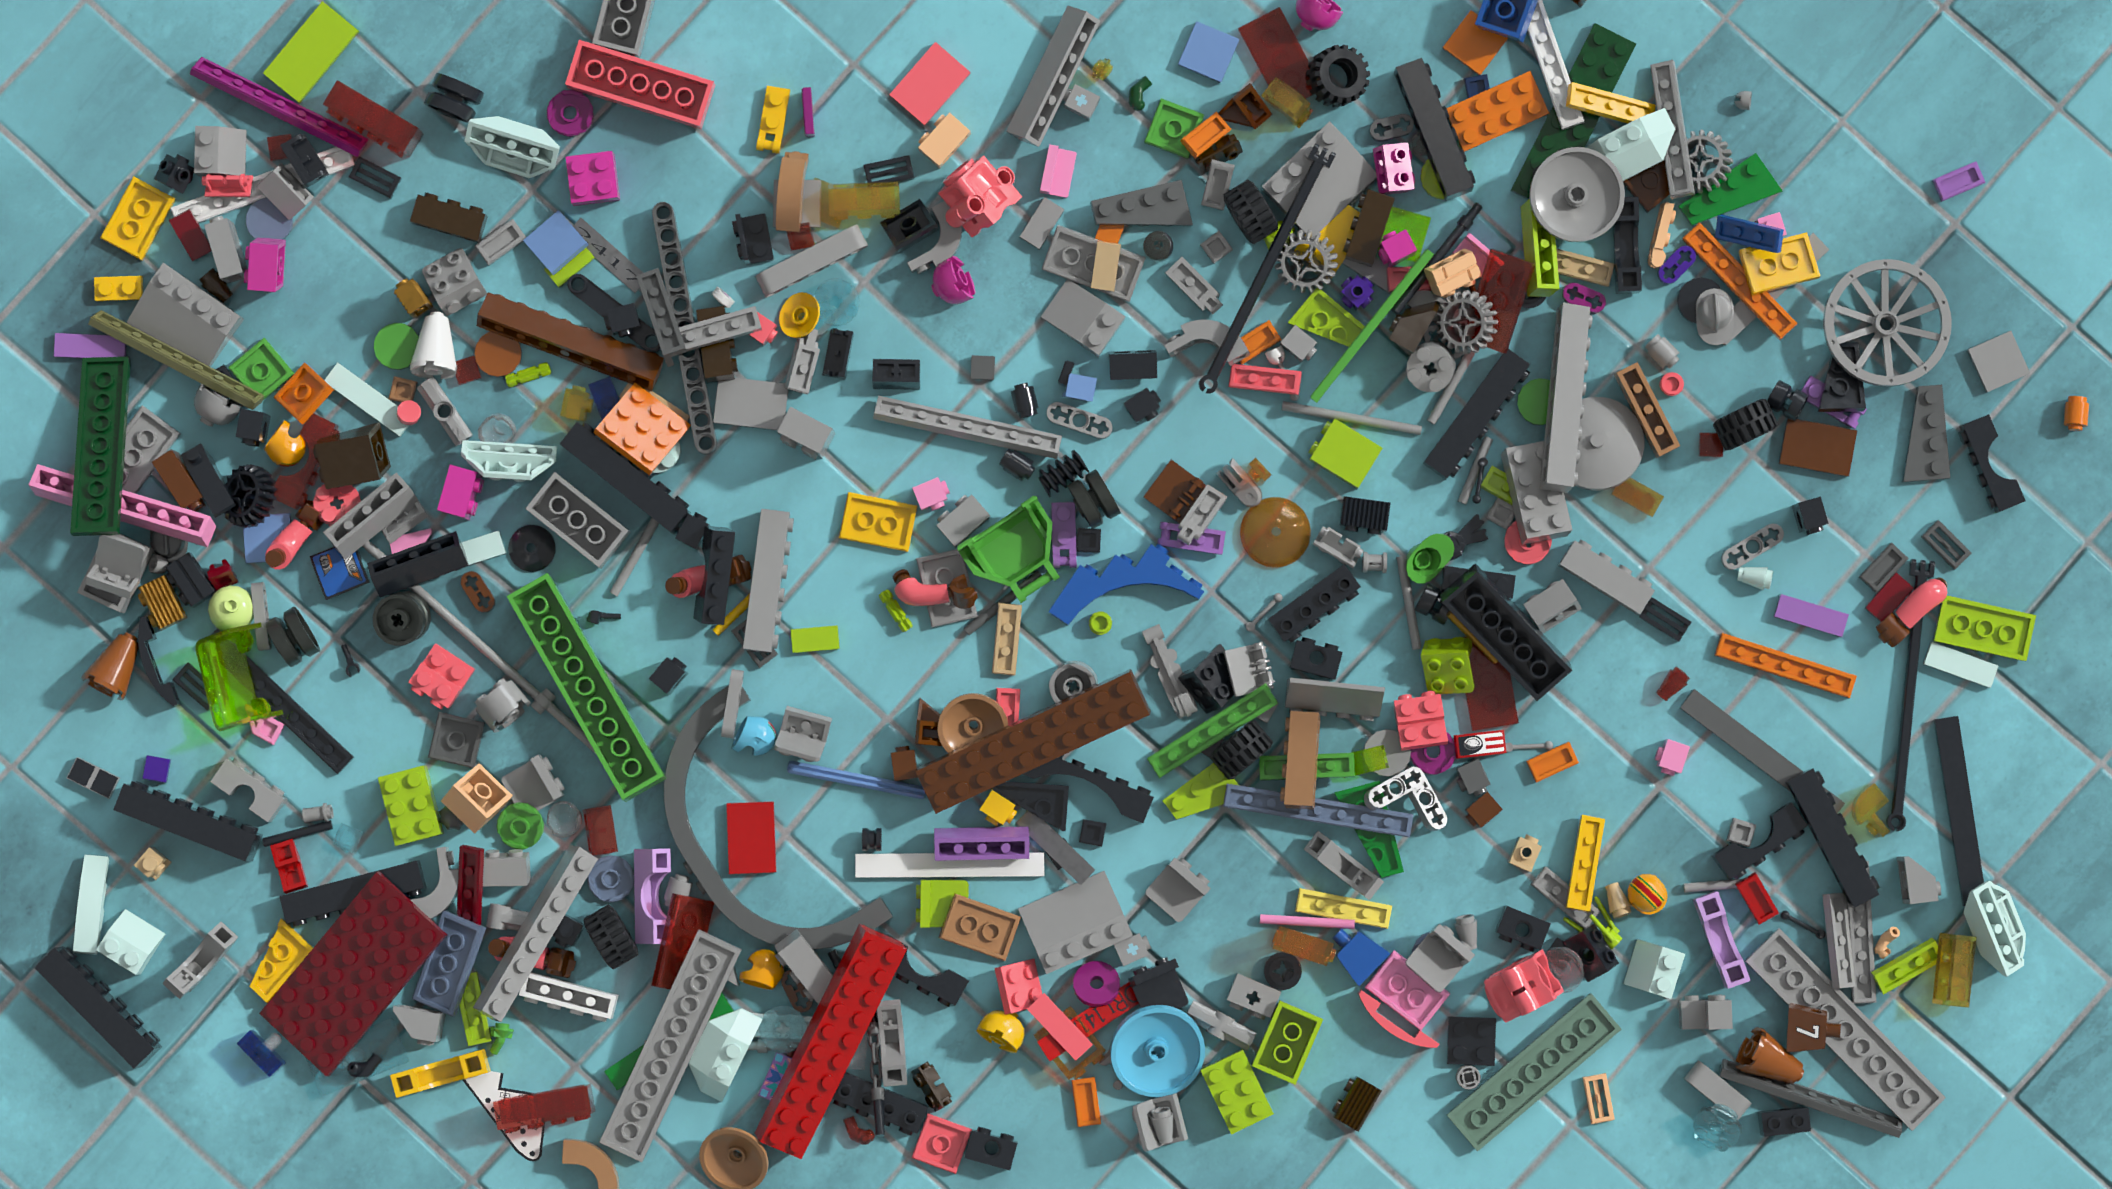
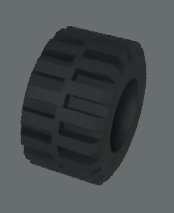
M1334 45L1313 57L1314 60L1308 64L1310 69L1306 71V76L1309 77L1306 84L1307 86L1311 85L1312 90L1309 91L1311 95H1317L1315 100L1318 102L1323 100V105L1339 107L1360 98L1365 93V87L1369 86L1370 82L1366 79L1370 76V71H1366V67L1369 65L1367 61L1363 62L1362 58L1364 56L1362 53L1357 55V49L1353 47L1348 49V45L1340 47L1339 45ZM1331 64L1339 65L1345 71L1347 76L1345 88L1337 87L1330 80L1329 68Z
M1246 180L1223 194L1224 202L1230 214L1250 243L1256 244L1278 230L1275 216L1253 182Z
M1759 399L1716 420L1713 427L1724 449L1732 450L1774 430L1779 424L1767 400Z
M1255 720L1250 721L1211 754L1210 759L1228 780L1234 779L1271 748L1273 741Z
M608 904L584 918V926L590 938L610 968L614 970L638 956V948L612 906Z

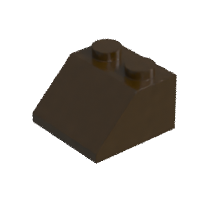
M1434 301L1407 308L1402 315H1396L1389 328V331L1392 332L1389 339L1414 353L1437 313L1441 302Z

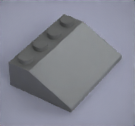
M1330 121L1262 186V191L1286 215L1313 162L1308 159V156L1314 144L1319 145V149L1315 153L1317 155H1320L1323 147L1328 149L1324 157L1327 160L1331 152L1336 153L1330 168L1328 169L1323 166L1295 222V225L1304 234L1308 230H1312V237H1315L1317 232H1320L1377 178L1375 170Z
M162 263L150 280L126 323L211 367L244 318L177 271Z
M1289 678L1287 679L1284 708H1289V713L1290 711L1303 712V710H1313V712H1319L1320 716H1327V712L1336 713L1337 718L1350 719V714L1360 715L1359 720L1374 721V717L1380 716L1385 687Z
M1105 871L1087 878L1082 885L1077 882L1018 909L1046 974L1133 936Z

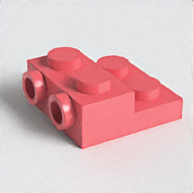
M435 643L408 683L413 685L411 690L418 695L423 696L425 693L432 698L430 702L441 710L444 706L450 709L475 671V668Z
M1434 691L1423 692L1421 697L1416 698L1405 694L1399 696L1398 700L1394 701L1393 708L1401 751L1448 744L1441 694L1435 695Z

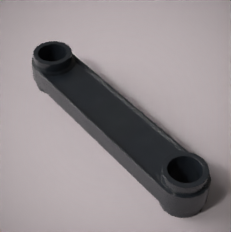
M574 274L568 280L567 286L571 293L603 318L608 316L606 310L623 306L582 274ZM576 279L584 280V287L579 291L574 290L572 287ZM639 318L641 328L632 330L633 334L628 337L646 351L658 352L661 349L659 343L654 348H649L646 345V341L650 336H656L655 330Z

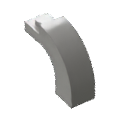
M945 201L932 207V211L941 229L939 241L927 253L907 262L912 273L917 271L918 274L927 271L931 268L929 265L931 263L937 267L944 260L954 256L959 248L962 238V226L954 228L948 224L945 216L950 207Z
M1213 320L1191 321L1181 325L1184 332L1182 336L1180 334L1174 335L1167 340L1168 344L1164 346L1170 357L1199 343H1208L1219 349L1230 327ZM1240 336L1227 359L1229 366L1250 356Z
M1319 831L1304 848L1318 862L1368 900L1373 897L1384 883L1383 880L1357 862Z
M449 847L436 848L440 878L435 890L426 897L411 899L430 919L442 914V911L447 910L458 894L459 869L452 870L451 865H455L453 851H449Z
M220 922L206 935L196 950L162 984L181 999L186 993L191 992L217 965L238 939V936L224 923Z
M900 999L881 1001L877 1008L881 1039L884 1087L907 1085L906 1052Z

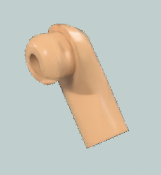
M1893 926L1881 934L1875 945L1874 952L1881 959H1884L1891 953L1887 945L1899 937L1900 931L1897 927Z

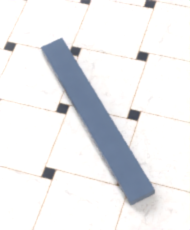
M1233 784L1226 785L1223 807L1410 838L1414 814L1385 809L1371 810L1367 806L1315 798L1314 810L1286 808L1284 802L1280 801L1281 792Z

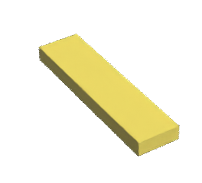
M1299 888L1295 911L1334 919L1355 920V923L1388 929L1392 905Z

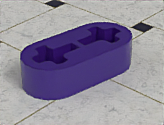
M1681 246L1663 263L1657 273L1660 282L1669 285L1679 279L1696 259V253L1693 248ZM1688 251L1690 253L1688 257L1690 262L1685 260L1679 265L1677 263L1681 258L1679 253H1686ZM1674 265L1677 268L1672 273L1674 278L1668 277L1665 279L1663 277L1665 274L1663 269L1669 270Z

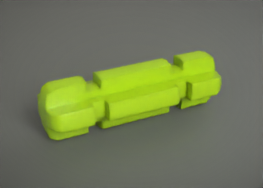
M544 362L538 364V367L532 366L517 371V374H508L505 376L508 387H514L518 383L523 384L538 379L541 375L542 377L550 375L551 369L549 364Z
M887 589L879 594V598L883 604H886L885 607L895 622L899 623L898 626L901 631L906 632L913 627V624L908 618L906 619V614L896 599H893L894 596L890 590Z

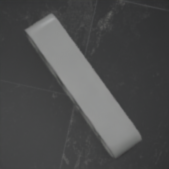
M854 225L757 274L755 278L767 298L863 250L868 244L859 226Z

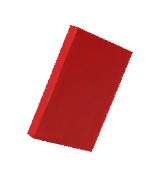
M774 802L726 803L729 874L777 872Z

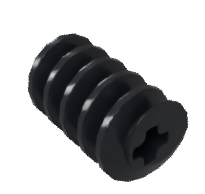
M1075 450L1071 451L1072 459L1066 454L1063 455L1064 463L1056 459V468L1048 464L1047 473L1042 469L1038 470V479L1049 498L1051 497L1050 489L1059 493V484L1067 488L1068 479L1074 482L1076 481L1075 475L1083 479L1084 470L1090 473L1081 456Z

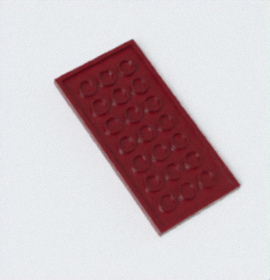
M376 872L259 1014L326 1077L330 1076L447 934L381 872Z

